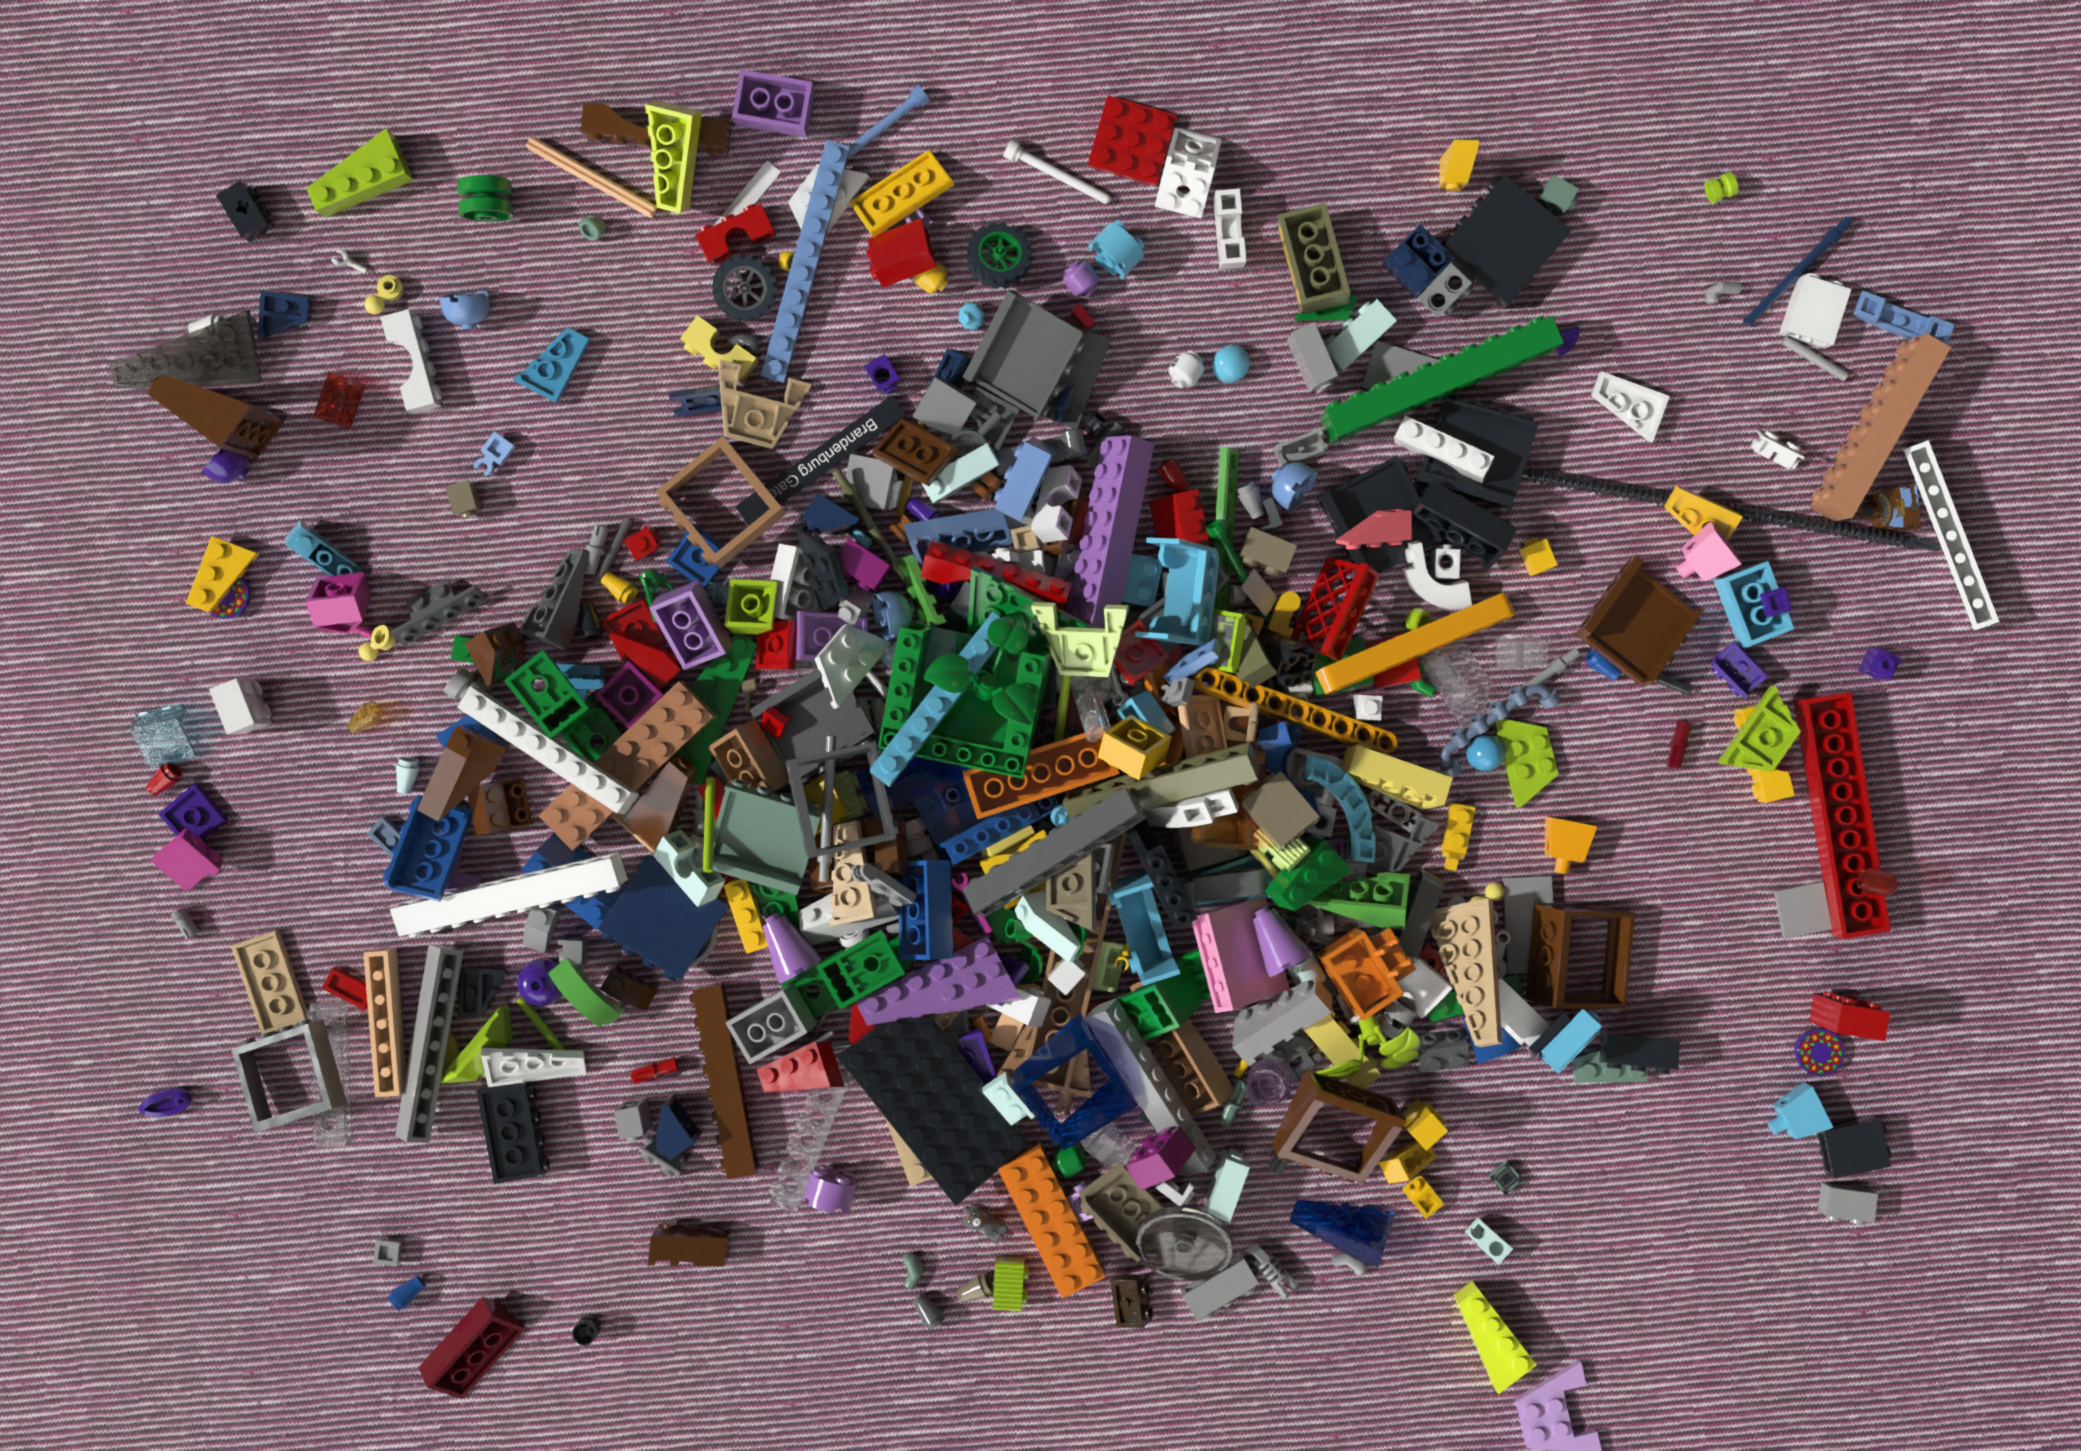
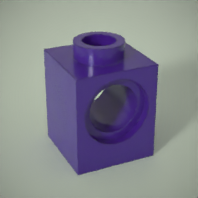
M885 354L864 366L880 395L884 392L888 395L898 389L897 384L901 383ZM881 371H888L890 373V378L886 382L877 380V376Z
M1880 648L1867 649L1858 671L1879 681H1889L1892 679L1901 658Z

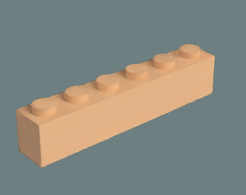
M397 947L372 949L364 952L375 1097L399 1096L403 1094L407 1069Z

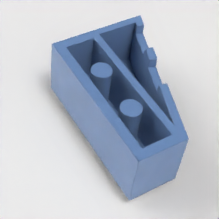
M1034 437L1025 441L1024 444L1020 443L1014 455L1017 457L1015 465H1010L1004 476L1007 482L1004 488L1000 487L995 495L994 500L997 501L995 509L1022 521L1038 492L1043 477H1046L1049 471L1048 467L1053 456L1057 455L1059 449Z

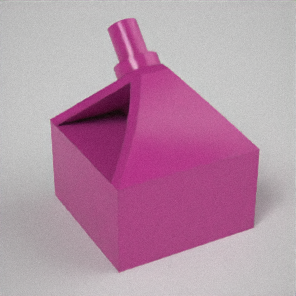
M364 572L315 579L305 601L314 627L339 633H360L368 639L374 631L363 625V618L372 599Z

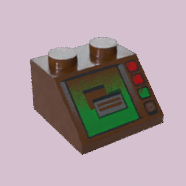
M515 622L485 630L464 643L487 687L503 682L523 666L526 642Z

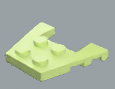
M1033 603L1031 606L1033 614H1036L1038 617L1039 627L1049 642L1048 648L1060 675L1109 677L1127 617L1128 605H1106L1104 608L1105 629L1058 627L1056 603Z

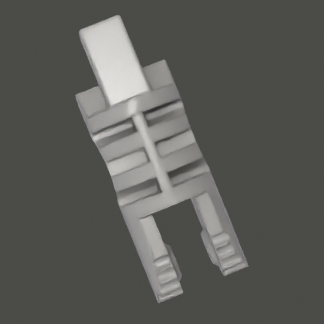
M1257 1243L1251 1244L1247 1248V1253L1254 1260L1252 1262L1253 1266L1278 1294L1286 1300L1290 1295L1281 1285L1280 1281L1284 1279L1293 1289L1299 1286L1297 1281L1267 1248L1263 1250Z

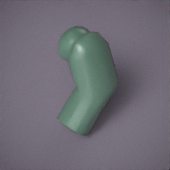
M907 1253L903 1257V1264L906 1265L909 1274L904 1282V1286L914 1290L923 1273V1266L917 1255Z

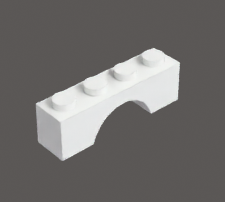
M407 309L380 317L386 340L394 345L404 346L412 357V373L409 379L400 387L406 411L415 414L441 407L439 399H442V394L439 386L435 385L434 382L435 368L427 357L429 347L426 339L422 338L420 332L423 326L419 315Z
M1408 416L1404 417L1394 437L1395 444L1414 453L1434 457L1450 465L1460 474L1479 483H1483L1494 461L1493 455Z

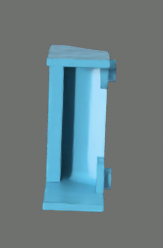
M1147 538L1146 543L1160 546L1158 558L1163 567L1169 568L1164 616H1156L1151 622L1150 632L1136 631L1135 636L1159 641L1205 645L1209 642L1211 636L1219 569V553L1217 549L1181 539Z
M1145 869L1135 871L1110 885L1111 891L1107 892L1111 906L1116 904L1132 958L1128 959L1132 973H1138L1143 986L1180 974L1179 968L1172 956L1151 887H1153V884Z

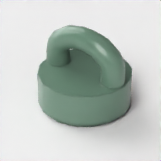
M591 215L584 217L579 222L581 234L591 241L598 240L607 228L604 221Z

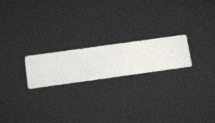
M766 161L714 225L721 223V219L730 214L736 216L742 213L746 206L755 204L781 172L769 161Z

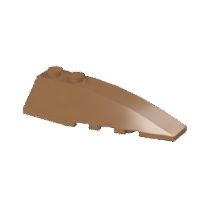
M1141 981L1130 986L1131 991L1143 987ZM1188 1019L1180 1027L1153 1037L1156 1045L1153 1049L1156 1057L1161 1058L1164 1066L1162 1070L1191 1116L1220 1106L1236 1092L1211 1049Z

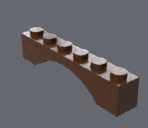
M583 102L580 131L588 141L601 143L602 140H610L611 143L616 145H626V142L635 143V146L641 148H650V145H652L648 128L626 121L608 105ZM701 117L697 153L698 151H707V154L712 156H722V153L729 154L732 125L728 118Z

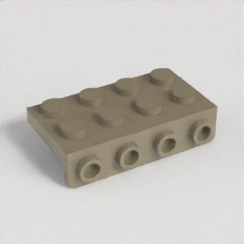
M1119 1162L1079 1192L1082 1201L1080 1206L1087 1216L1092 1215L1097 1226L1101 1230L1105 1229L1108 1232L1114 1244L1119 1243L1128 1258L1133 1257L1137 1262L1142 1260L1140 1251L1177 1225L1175 1218L1147 1188L1143 1190L1139 1188L1122 1162Z

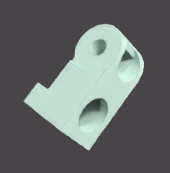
M1478 1217L1465 1230L1467 1235L1498 1265L1513 1250L1510 1244Z

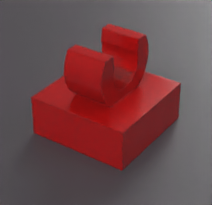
M770 706L764 711L760 727L779 740L785 734L792 715L789 713L785 717L780 713V706L775 709Z

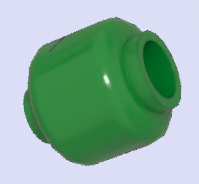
M1069 1142L1054 1150V1159L1051 1160V1164L1056 1174L1061 1172L1064 1177L1069 1178L1083 1171L1086 1166L1085 1162L1088 1159L1080 1144L1076 1145L1074 1142Z

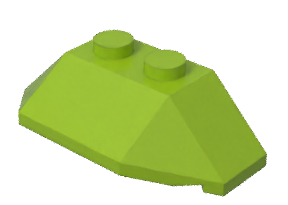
M507 1004L497 1009L441 1076V1084L476 1081L482 1076L486 1078L481 1048L510 1049L507 1046L512 1041L510 1009Z

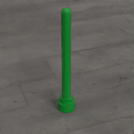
M1216 520L1209 524L1206 530L1211 538L1218 540L1243 585L1248 578V574L1226 536L1228 528L1224 520ZM1253 603L1260 618H1263L1264 622L1266 623L1271 620L1270 614L1268 613L1267 616H1264V614L1259 610V608Z

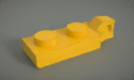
M1450 802L1441 845L1442 856H1446L1444 868L1447 870L1456 871L1459 859L1464 860L1475 807Z

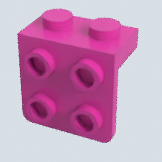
M187 827L152 858V863L184 890H190L208 873L214 876L220 871L223 859L215 850L207 846L197 834L192 833Z

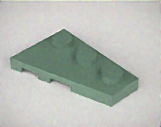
M1644 1032L1636 1036L1647 1037V1034ZM1600 1048L1578 1055L1573 1059V1081L1576 1083L1648 1082V1068H1646V1072L1631 1071V1066L1622 1065V1069L1607 1068V1063H1599Z

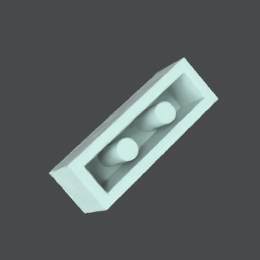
M1378 299L1372 304L1368 301L1358 310L1361 314L1355 320L1352 318L1348 319L1340 327L1343 331L1337 337L1332 334L1324 342L1331 361L1340 374L1397 321Z

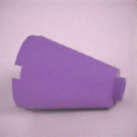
M1265 907L1254 913L1256 918L1252 921L1269 977L1294 966L1312 955L1310 949L1274 908L1269 910L1268 907Z
M776 913L765 919L767 924L763 926L776 979H778L779 983L785 982L821 962L820 955L785 915L779 916Z

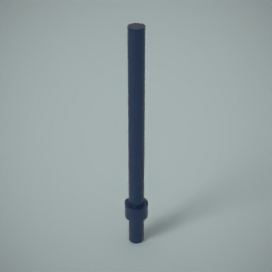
M1845 216L1834 229L1830 228L1823 235V240L1742 320L1743 323L1750 327L1830 245L1834 246L1841 239L1840 235L1853 221Z

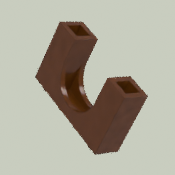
M891 813L892 820L896 819L899 833L895 834L896 839L873 844L877 869L882 870L893 879L909 877L906 822L895 813ZM870 817L860 819L863 838L885 834L881 817L876 819ZM831 828V846H833V828ZM821 832L815 835L817 849L821 848ZM818 857L809 858L811 889L822 894L833 892V881L831 879L832 871H834V858L832 857V863L829 865V882L819 881L820 862H817Z

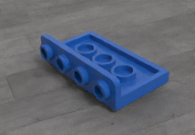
M417 795L415 801H412L410 804L408 819L401 827L399 842L392 850L390 865L383 873V883L391 891L441 902L471 823L472 814L470 809L456 806L443 819L436 821L417 810L423 797L422 795Z

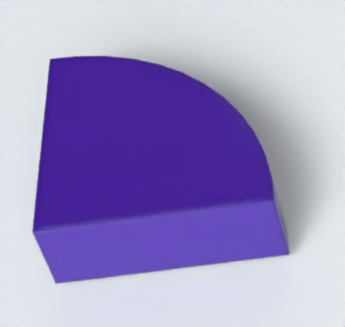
M1579 326L1559 331L1564 342L1557 348L1559 357L1570 352L1575 346L1579 337Z

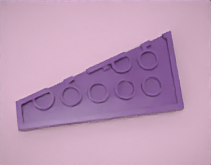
M988 936L954 952L953 958L940 959L856 1001V1004L866 1024L873 1025L912 1016L913 1018L922 1017V1015L930 1013L940 1014L971 1009L979 1005L999 1004V1002L1010 1000L1012 1002L1020 1001L1021 997Z

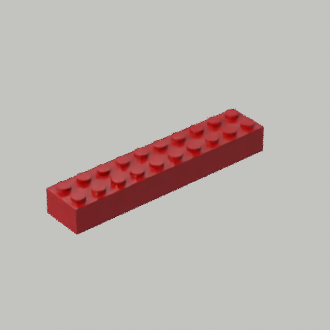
M1836 692L1795 699L1793 704L1797 726L1801 731L1799 740L1822 880L1824 882L1832 924L1831 934L1837 938L1847 939L1891 931L1852 692Z

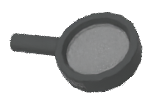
M995 411L978 431L972 428H964L952 434L948 443L956 446L959 453L951 462L953 463L987 443L985 436L1003 416L998 411Z

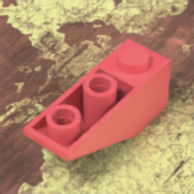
M1404 509L1378 510L1339 537L1336 543L1346 545V549H1360L1361 544H1367V547H1381V542H1387V545H1402V540H1412V511Z

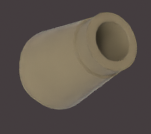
M979 1274L956 1290L957 1297L961 1303L987 1298L994 1292L993 1284L986 1274L983 1276Z

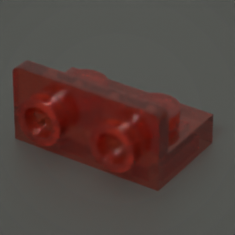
M328 371L313 417L346 429H351L365 384Z

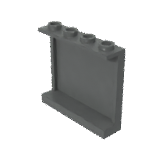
M1007 291L963 378L982 385L1034 416L1035 421L1043 420V418L1046 419L1053 409L1051 403L1054 397H1058L1064 389L1063 381L1066 375L1069 376L1076 366L1074 362L1078 353L1082 354L1087 346L1088 341H1086L1088 334L1019 293Z
M818 668L750 709L752 716L759 723H761L764 711L770 706L774 709L780 706V713L785 717L789 713L792 715L785 734L779 740L764 730L787 774V760L825 753L827 735H836V750L872 743L875 739L879 738L853 691L839 708L834 709L830 702L833 699L828 687L825 688L822 681V673ZM853 755L835 759V764L839 761L845 762L852 758ZM825 761L799 767L803 786L809 784L812 781L811 778L817 774H825Z

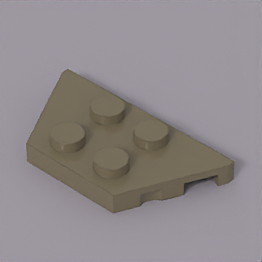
M1095 850L1046 880V910L1091 931H1096Z

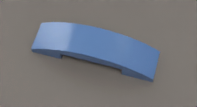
M1861 291L1853 315L1859 319L1907 339L1927 333L1947 345L1955 324L1934 316L1927 318L1886 303L1885 298Z

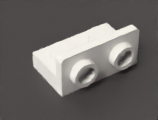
M1170 1180L1153 1185V1187L1180 1207L1183 1203L1187 1205L1194 1196L1192 1191L1194 1186L1187 1181L1180 1188Z

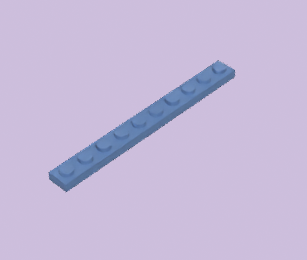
M830 140L825 142L761 372L762 377L782 383L786 382L849 157L850 146Z

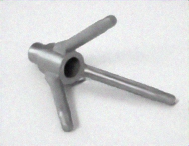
M828 1011L820 1016L814 1031L810 1035L809 1040L804 1043V1046L815 1041L824 1042L834 1035L835 1032L831 1030L822 1037L818 1036ZM851 1042L831 1044L832 1049L848 1048L852 1045Z

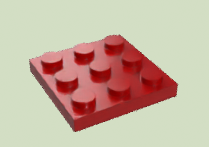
M1107 95L1087 167L1157 187L1177 115Z

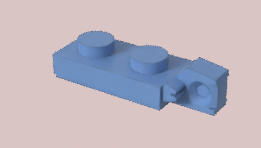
M1218 638L1211 640L1181 658L1177 665L1164 672L1163 678L1171 686L1173 680L1182 679L1189 675L1194 676L1202 667L1207 664L1212 665L1218 661L1223 643Z

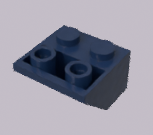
M1420 224L1383 261L1382 265L1416 298L1455 258Z

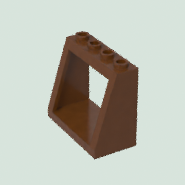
M164 374L156 377L151 382L150 390L147 395L219 448L255 459L260 457L286 421L277 414Z
M1534 904L1526 1000L1553 1008L1626 1009L1635 913L1620 909ZM1572 916L1609 919L1602 994L1565 992Z
M1307 1069L1272 1142V1146L1277 1156L1284 1161H1296L1305 1168L1314 1167L1327 1175L1332 1176L1335 1174L1348 1182L1353 1183L1357 1181L1364 1184L1402 1130L1406 1119L1393 1098L1341 1080L1323 1078L1317 1072ZM1323 1102L1377 1120L1355 1166L1294 1147Z

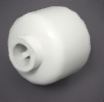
M1192 351L1179 353L1169 367V374L1172 377L1171 382L1179 388L1184 386L1193 387L1204 372L1202 358Z

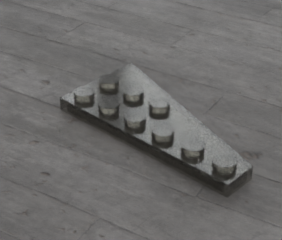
M249 309L110 365L115 389L149 388L151 382L161 374L196 386L262 382Z

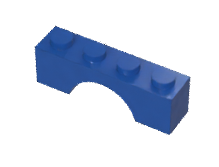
M1284 721L1258 730L1259 737H1257L1260 749L1264 750L1267 759L1264 761L1267 772L1277 775L1282 771L1315 812L1321 815L1314 792L1297 787L1291 781L1287 772L1289 755L1299 745L1292 722Z

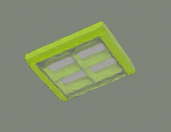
M1214 609L1209 642L1218 638L1223 643L1218 661L1212 665L1207 664L1204 667L1236 673V669H1239L1246 626L1245 614Z

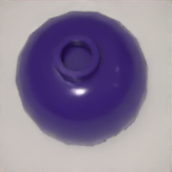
M221 448L208 462L202 473L209 479L221 484L232 483L236 479L242 481L250 471L247 468L250 457Z
M544 957L534 959L526 964L518 975L517 986L519 994L528 1003L536 1006H546L555 1003L563 995L548 974L558 965L554 959Z

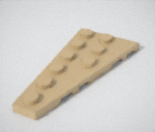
M1487 898L1437 908L1430 923L1431 933L1439 946V954L1450 982L1455 987L1458 1003L1462 1005L1466 1016L1465 1021L1474 1044L1478 1047L1502 1044L1493 901Z

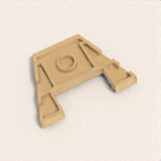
M719 359L718 370L724 437L773 449L788 425L791 416L798 409L806 392L811 388V384L789 378L783 402L736 390L742 365Z

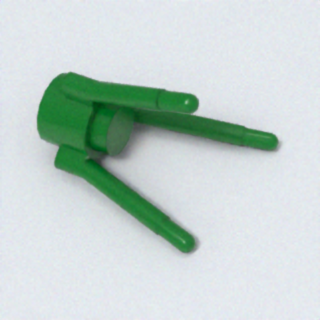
M657 569L646 571L639 576L646 592L649 607L655 600L653 594L662 590V584L669 591L675 590L665 573L659 574ZM651 612L653 621H654V622H657L656 619H655V617L653 616V614H652V612Z

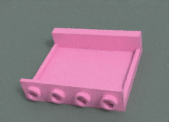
M1266 897L1246 900L1245 902L1219 910L1196 915L1198 919L1192 922L1215 1013L1235 1010L1290 989L1285 970L1269 977L1252 921L1256 918L1255 912L1268 907Z

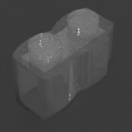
M1502 634V639H1496L1495 668H1548V639H1541V634H1527L1526 639H1517V634Z

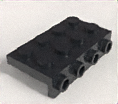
M531 1081L516 1084L478 1088L476 1092L494 1184L536 1176L538 1178L544 1177L550 1169V1161L548 1156H545L543 1148L545 1146V1135L543 1132H540L541 1113L538 1108L536 1109L534 1099L537 1097L535 1085H532Z

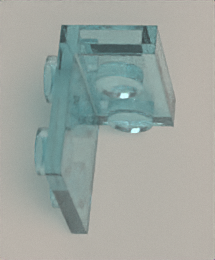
M184 704L136 714L129 730L149 768L158 767L167 762L176 763L196 757V752L182 726L183 719L187 713Z

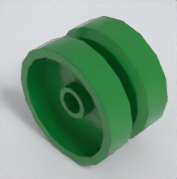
M472 175L458 179L457 192L459 196L464 198L458 203L459 217L476 222H500L513 218V203L507 200L513 195L512 181L510 179L491 175Z

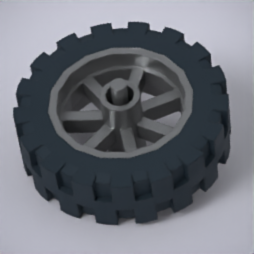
M738 255L729 258L717 269L713 278L712 292L716 304L726 315L736 320L750 321L760 318L773 306L777 295V282L774 273L765 262L754 256ZM739 270H750L746 282L743 281ZM734 272L740 281V285L728 282V279ZM756 273L762 282L750 285L749 282L753 274ZM727 285L739 288V290L729 297ZM763 286L761 298L753 293L751 288ZM741 293L743 294V306L732 301ZM748 293L757 300L755 304L747 306Z

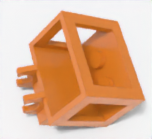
M1389 927L1371 939L1368 938L1364 931L1353 928L1314 953L1351 1013L1363 1021L1404 995L1397 982L1416 970L1412 959L1407 957L1399 944L1400 940ZM1385 995H1389L1387 998H1385L1384 1000L1380 1001L1379 1003H1377L1376 1005H1374V1006L1371 1007L1370 1009H1368V1010L1365 1009V1008H1367L1368 1006H1370L1371 1004H1373L1374 1002H1376V1001H1378L1379 999H1381L1382 997H1384Z

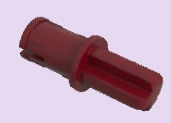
M1677 720L1674 737L1670 741L1672 745L1667 761L1668 767L1673 769L1681 768L1685 750L1689 748L1687 743L1693 724Z

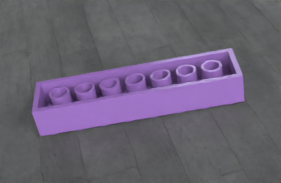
M1134 436L1103 437L1099 448L1098 464L1094 472L1093 488L1089 496L1088 512L1084 520L1083 536L1080 540L1079 560L1075 564V576L1070 589L1066 613L1095 628L1105 629L1104 608L1106 605H1121L1154 449L1155 443Z

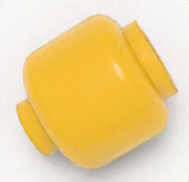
M936 261V268L915 275L913 278L914 283L929 294H933L937 289L942 291L949 281L946 278L947 268L938 261Z

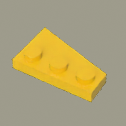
M211 536L186 604L212 613L228 594L230 587L238 578L242 577L246 572L245 569L252 560L255 561L259 553Z

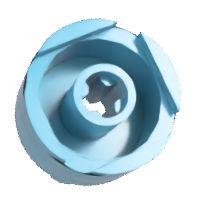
M1116 220L1114 223H1108L1088 245L1090 252L1094 249L1097 253L1094 257L1096 261L1113 276L1117 273L1121 274L1120 279H1124L1144 257L1142 251L1145 247L1144 243L1138 237H1132L1127 232L1125 225L1119 220Z

